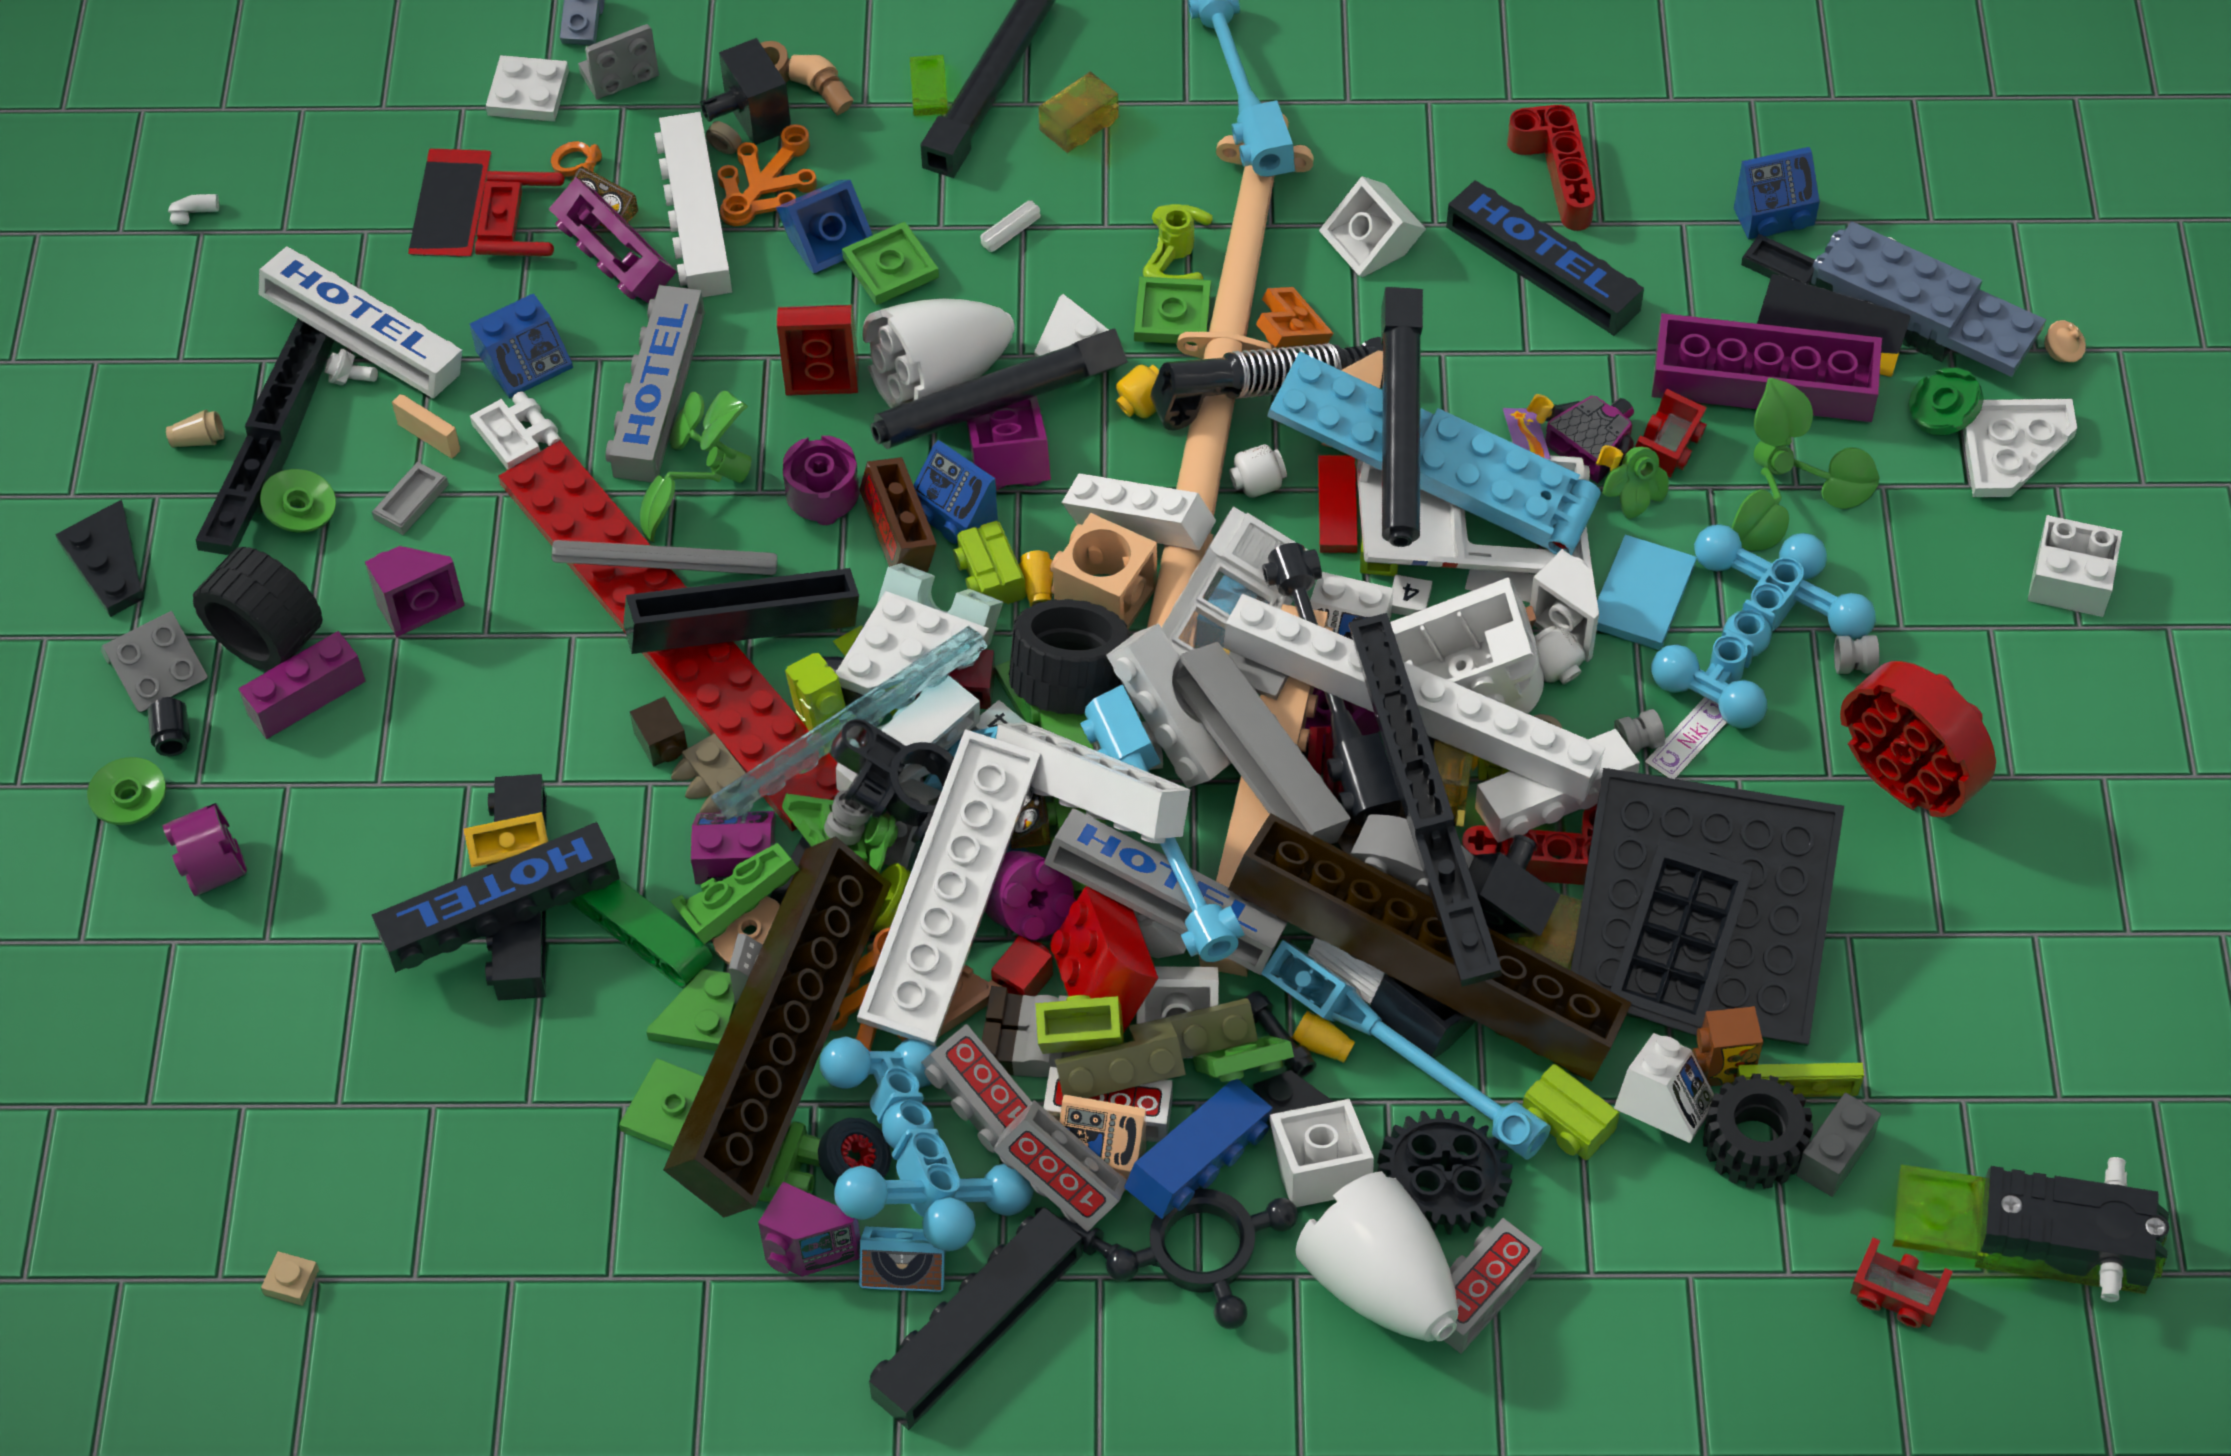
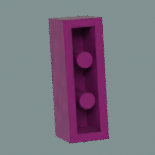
M337 631L238 689L248 716L263 736L268 739L366 681L358 655L341 633Z

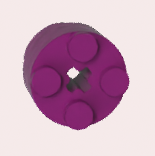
M821 436V440L809 441L808 437L799 440L787 450L783 458L785 494L787 504L796 514L805 519L817 521L821 525H831L836 522L837 518L845 515L854 507L860 495L858 470L853 450L846 442L833 436Z
M217 803L205 806L163 825L167 840L171 846L176 845L178 853L172 855L175 866L181 877L186 875L188 885L194 896L234 881L246 875L247 872L236 838H232L227 828L230 825Z
M1011 851L1004 856L985 912L992 921L1030 940L1046 937L1061 927L1069 914L1072 903L1076 901L1072 881L1069 876L1045 865L1046 858L1031 852Z

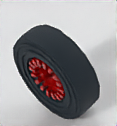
M846 1118L834 1123L821 1137L817 1151L819 1165L825 1177L834 1186L838 1178L847 1169L857 1166L875 1169L884 1178L889 1172L892 1160L890 1145L884 1139L882 1131L874 1123L862 1118ZM852 1150L853 1153L859 1152L861 1159L856 1162L850 1156L847 1157L848 1151Z

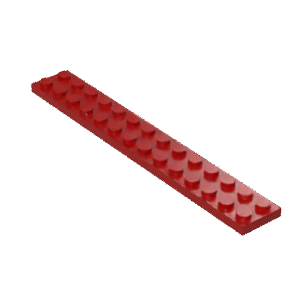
M561 440L498 475L500 485L551 546L555 540L650 545ZM566 563L624 633L626 595L687 588L672 569ZM733 641L642 653L710 735L714 733L754 782L757 791L792 832L797 827L782 809V803L786 794L828 800L835 799L837 793L840 792L837 789L836 767L838 763L823 745L814 739L805 724Z

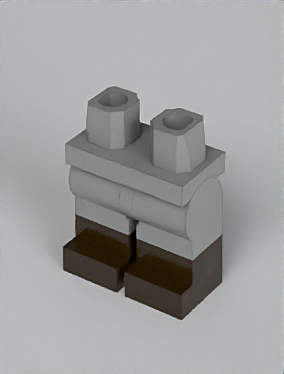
M991 986L982 1043L1009 1075L1048 1077L1050 1067H1056V1059L1089 1052V1050L1042 1054L1039 1048L1035 1003L1066 1001V998L1069 996L1059 995V998L1050 995L1027 996L1008 993L1006 987Z

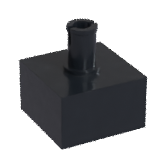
M755 38L719 52L724 93L700 101L704 117L708 122H711L713 119L733 112L755 145L780 136L783 129L791 125L787 86L759 40Z
M1519 834L1514 835L1513 842L1506 856L1502 853L1473 855L1474 859L1469 867V872L1487 927L1508 938L1540 937L1558 902L1560 894L1526 871L1538 845L1532 839Z

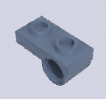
M564 0L560 30L561 43L595 44L599 15L603 13L605 0Z

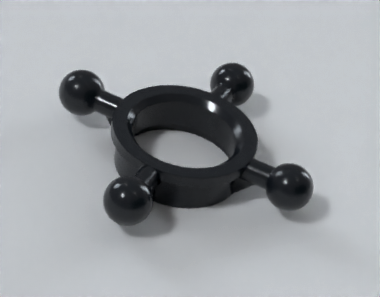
M1198 1188L1195 1190L1193 1198L1181 1211L1174 1208L1163 1219L1155 1214L1150 1228V1247L1135 1252L1125 1247L1117 1248L1108 1255L1106 1269L1113 1279L1128 1281L1135 1277L1141 1267L1148 1265L1160 1267L1164 1275L1172 1283L1185 1290L1199 1293L1214 1292L1217 1299L1214 1307L1216 1322L1225 1329H1236L1246 1321L1248 1310L1245 1302L1232 1294L1229 1285L1239 1277L1249 1263L1254 1251L1255 1233L1269 1227L1281 1232L1291 1229L1298 1220V1210L1296 1205L1289 1199L1277 1198L1267 1205L1265 1211L1249 1215L1243 1205L1232 1196L1218 1190ZM1195 1213H1209L1223 1218L1234 1228L1238 1235L1240 1245L1237 1253L1228 1264L1214 1271L1196 1272L1180 1266L1172 1259L1165 1245V1239L1170 1228L1178 1220Z

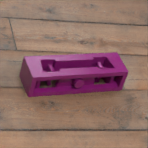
M577 177L549 208L558 218L555 225L569 237L575 235L579 239L576 246L590 258L595 255L600 260L596 266L609 278L613 279L616 276L621 281L617 287L630 299L634 300L638 296L649 303L650 299L656 297L659 285L665 286L676 274L677 271L595 189ZM602 222L626 247L636 252L642 258H639L630 251L622 259L598 234L585 227V225L588 224L593 229H596Z

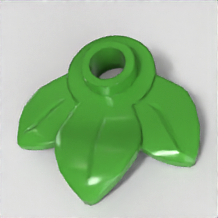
M1648 447L1632 448L1624 456L1622 465L1613 469L1606 478L1603 495L1608 497L1619 496L1622 512L1627 519H1632L1642 514L1649 506L1651 500L1662 502L1667 495L1669 479L1667 473L1659 467L1657 453Z
M888 813L880 815L877 820L871 817L863 832L867 854L866 862L878 873L884 864L887 848L894 844L898 835V826L895 825V818Z

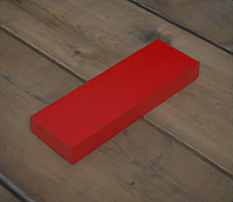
M1318 455L1319 552L1357 553L1355 458L1350 455Z

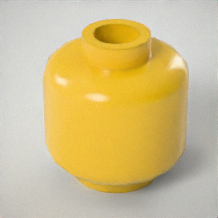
M1138 365L1116 384V389L1120 396L1116 403L1128 417L1135 413L1138 417L1146 419L1156 412L1150 398L1151 390L1159 373V369L1156 366Z

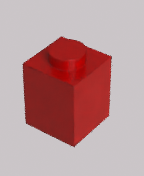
M1019 935L991 969L992 981L1002 987H1006L1008 993L1037 996L1053 976L1052 955L1041 943L1037 941L1030 942Z

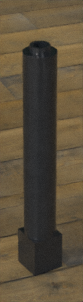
M1016 0L947 113L944 117L938 116L920 144L923 169L951 178L956 176L971 151L972 137L1056 0Z
M1385 287L1381 306V345H1383L1382 537L1393 546L1406 547L1420 537L1423 289Z
M1114 328L1082 339L1061 349L874 415V423H871L870 426L871 433L877 444H882L886 449H890L1071 383L1080 382L1114 370L1128 361Z

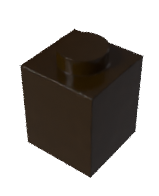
M665 696L630 711L634 734L653 767L663 762H671L677 759L684 750L688 749L685 731Z

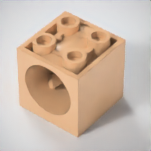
M1090 513L1082 525L1078 524L1074 528L1068 546L1063 552L1059 551L1051 563L1050 570L1053 572L1051 592L1054 594V600L1073 599L1106 607L1107 610L1116 613L1120 619L1125 621L1127 629H1129L1155 591L1157 582V542ZM1097 574H1109V575H1111V576L1097 577V576H1093V575H1097Z

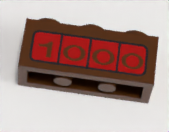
M903 458L868 461L859 490L889 567L903 563L918 570L928 572L937 543Z

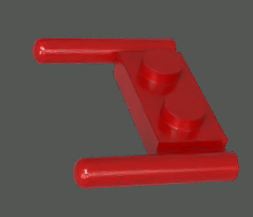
M487 171V181L485 182L477 230V241L475 242L476 255H553L554 246L552 243L515 241L521 204L522 186H562L565 181L564 175L560 172Z

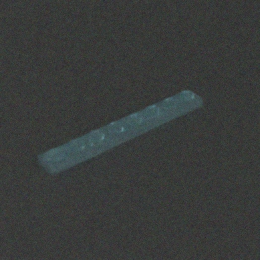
M967 626L711 796V800L727 820L731 817H739L751 810L755 801L764 795L769 796L779 792L786 785L785 781L796 774H803L812 770L818 764L820 758L831 752L832 741L848 721L862 719L875 727L883 721V716L895 708L901 709L908 706L915 700L916 694L927 687L931 688L941 684L947 679L948 673L958 666H966L974 662L980 656L979 652L988 647L980 633Z

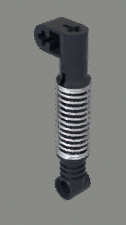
M1375 337L1365 341L1360 346L1340 348L1339 345L1325 343L1315 346L1309 345L1308 347L1305 345L1293 348L1289 346L1286 349L1281 347L1271 350L1269 348L1257 351L1250 350L1249 352L1247 350L1242 352L1233 351L1225 353L1222 358L1163 363L1150 393V398L1164 428L1176 431L1189 426L1195 420L1205 396L1226 395L1230 399L1277 395L1299 351L1342 370L1378 350L1383 351V345H1381V337ZM1383 372L1380 388H1383Z

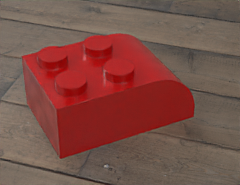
M853 305L778 307L777 333L786 395L858 393L859 357Z
M1085 886L1077 901L1072 903L1069 914L1060 929L1053 934L1050 943L1051 951L1055 956L1061 973V979L1064 982L1069 997L1087 995L1092 999L1118 996L1122 1010L1124 1034L1158 980V975L1133 909Z

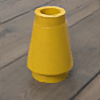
M1030 551L1020 557L1019 567L1025 578V592L1030 607L1039 602L1043 603L1052 600L1053 572H1051L1050 568L1053 560L1050 559V554L1045 551Z
M1308 1010L1292 1036L1293 1040L1300 1043L1299 1047L1305 1046L1308 1051L1334 1060L1337 1059L1342 1063L1345 1062L1355 1044V1041L1349 1039L1346 1034L1329 1020L1322 1018L1318 1014L1315 1015Z

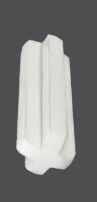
M1027 201L981 234L982 246L989 252H994L1038 220L1041 216L1040 208L1033 201Z

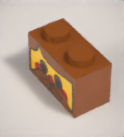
M1755 1006L1707 1011L1705 1013L1703 1026L1697 1029L1698 1048H1693L1692 1052L1710 1087L1721 1086L1726 1082L1734 1084L1739 1065H1758L1763 1039Z

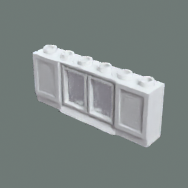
M1233 506L1161 627L1179 658L1182 653L1215 642H1219L1224 649L1225 625L1242 593L1278 609H1281L1282 604L1291 605L1293 598L1281 595L1276 585L1269 587L1266 585L1262 565L1269 563L1268 555L1272 550L1283 544L1296 542L1249 513L1245 514ZM1224 649V650L1226 651V653L1229 655L1230 651L1227 650V649ZM1173 684L1175 697L1182 710L1193 720L1202 723ZM1125 687V690H1126V692H1127V694H1128V696H1129L1131 702L1134 703V700L1132 699V697L1130 696L1129 692L1127 691V689H1126V687Z

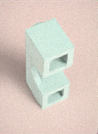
M903 563L887 568L877 604L885 591L943 611L936 606L932 599L931 589L935 578L934 575ZM967 589L957 592L950 610L943 612L989 628V639L985 644L987 646L991 643L1003 601Z

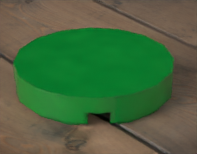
M1961 368L1939 369L1935 371L1936 375L1930 378L1925 376L1912 390L1908 406L1914 422L1922 431L1932 435H1949L1963 430L1980 413L1984 400L1981 386L1969 371Z

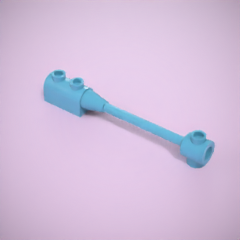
M1188 0L1191 19L1200 18L1206 27L1215 29L1238 93L1237 123L1232 124V134L1235 145L1244 144L1239 146L1243 167L1252 165L1254 172L1264 177L1294 172L1293 143L1278 101L1261 103L1254 92L1251 91L1228 26L1233 15L1240 13L1239 0Z
M1123 684L1096 697L1087 705L1085 709L1087 720L1080 724L1090 744L1098 741L1101 749L1097 750L1098 752L1146 772H1149L1148 769L1161 763ZM1175 837L1166 838L1165 842L1160 843L1192 910L1186 918L1185 926L1188 931L1181 934L1182 940L1191 957L1199 953L1203 961H1220L1236 950L1239 943L1238 938L1245 934L1231 906L1223 909L1218 904L1207 905Z
M1282 940L1261 973L1263 976L1322 1018L1332 1022H1340L1379 1039L1493 1120L1492 1135L1526 1160L1532 1158L1539 1151L1550 1133L1551 1126L1518 1102H1513L1505 1107L1497 1104L1381 1022L1382 1019L1357 994L1356 988L1294 944Z

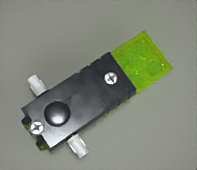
M2119 1157L2108 1159V1169L2105 1172L2104 1183L2061 1176L2049 1178L2046 1177V1174L2035 1172L2029 1175L2025 1174V1171L2012 1169L2011 1171H2004L2003 1167L1990 1166L1986 1177L1901 1164L1898 1172L1892 1247L1975 1259L1976 1268L2102 1287L2101 1299L2107 1302H2116L2120 1297L2119 1290L2146 1294L2152 1279L2161 1278L2163 1266L2167 1260V1250L2163 1246L2167 1240L2170 1228L2168 1223L2169 1212L2159 1204L2158 1191L2127 1187L2126 1161Z

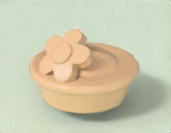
M2065 320L2056 321L2050 325L2044 342L2049 355L2059 362H2076L2081 359L2085 353L2086 343L2079 328Z

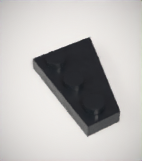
M122 499L55 534L59 545L110 617L144 599Z

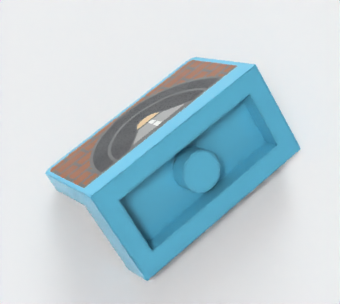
M865 1226L860 1239L859 1285L861 1288L941 1292L944 1288L946 1251L934 1248L925 1238L923 1229Z

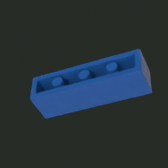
M1239 1079L1231 1080L1134 1163L1124 1188L1161 1219L1174 1208L1181 1211L1193 1198L1198 1187L1201 1186L1203 1189L1209 1187L1218 1176L1221 1167L1225 1164L1228 1167L1233 1166L1242 1156L1245 1147L1249 1143L1255 1146L1264 1138L1269 1130L1266 1122L1273 1107Z

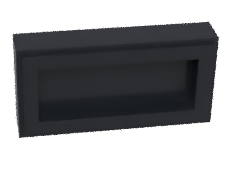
M1759 234L1742 257L1741 265L1768 278H1771L1772 274L1812 285L1814 272L1812 267L1815 259Z

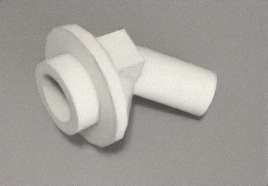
M341 349L338 354L332 353L325 367V373L329 374L328 381L341 386L346 383L348 378L375 382L378 377V370L375 367L353 365L355 355L345 349Z

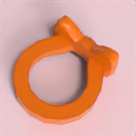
M579 141L568 142L557 148L552 154L551 165L555 172L562 173L564 177L576 176L578 173V175L582 174L584 178L592 180L594 167L597 162L601 161L602 153L596 144L589 147ZM578 151L587 157L585 163L575 167L563 168L560 166L561 159L568 153Z

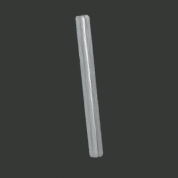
M555 540L552 544V561L555 563L760 575L776 574L778 563L777 555L770 552Z

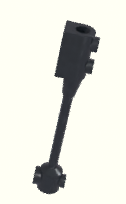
M1287 543L1278 546L1268 555L1269 563L1262 565L1266 585L1268 587L1276 585L1281 595L1292 596L1299 617L1318 625L1307 593L1314 586L1315 580L1322 578L1321 564L1317 551L1315 549L1305 551L1304 546L1299 543ZM1324 691L1331 712L1334 748L1332 751L1333 758L1326 761L1327 770L1331 782L1341 781L1344 792L1338 793V802L1343 805L1348 815L1352 814L1354 822L1360 826H1364L1369 815L1378 814L1399 817L1401 800L1379 732L1363 736L1352 715L1346 710L1343 699Z

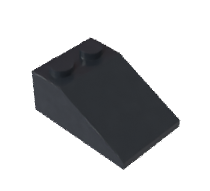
M1390 976L1383 980L1370 1005L1371 1009L1382 1019L1381 1022L1434 1059L1448 1050L1476 1022Z

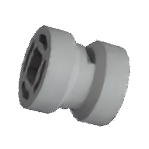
M1836 636L1834 644L1836 673L1849 674L1856 669L1861 670L1864 674H1872L1879 667V643L1877 636H1863L1855 641L1850 636Z
M1654 709L1641 712L1637 718L1632 719L1626 716L1616 719L1614 722V729L1619 732L1634 755L1638 754L1641 748L1655 749L1665 744L1663 724Z
M846 789L837 793L832 804V812L829 813L824 824V831L829 838L836 836L844 844L853 845L860 841L865 830L864 823L868 821L872 812L853 800L845 801L843 797L848 790Z

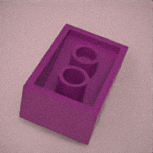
M1037 396L967 421L972 462L995 478L996 490L1002 489L1006 485L1022 484L1024 486H1035L1042 483V481L1051 480L1048 442Z

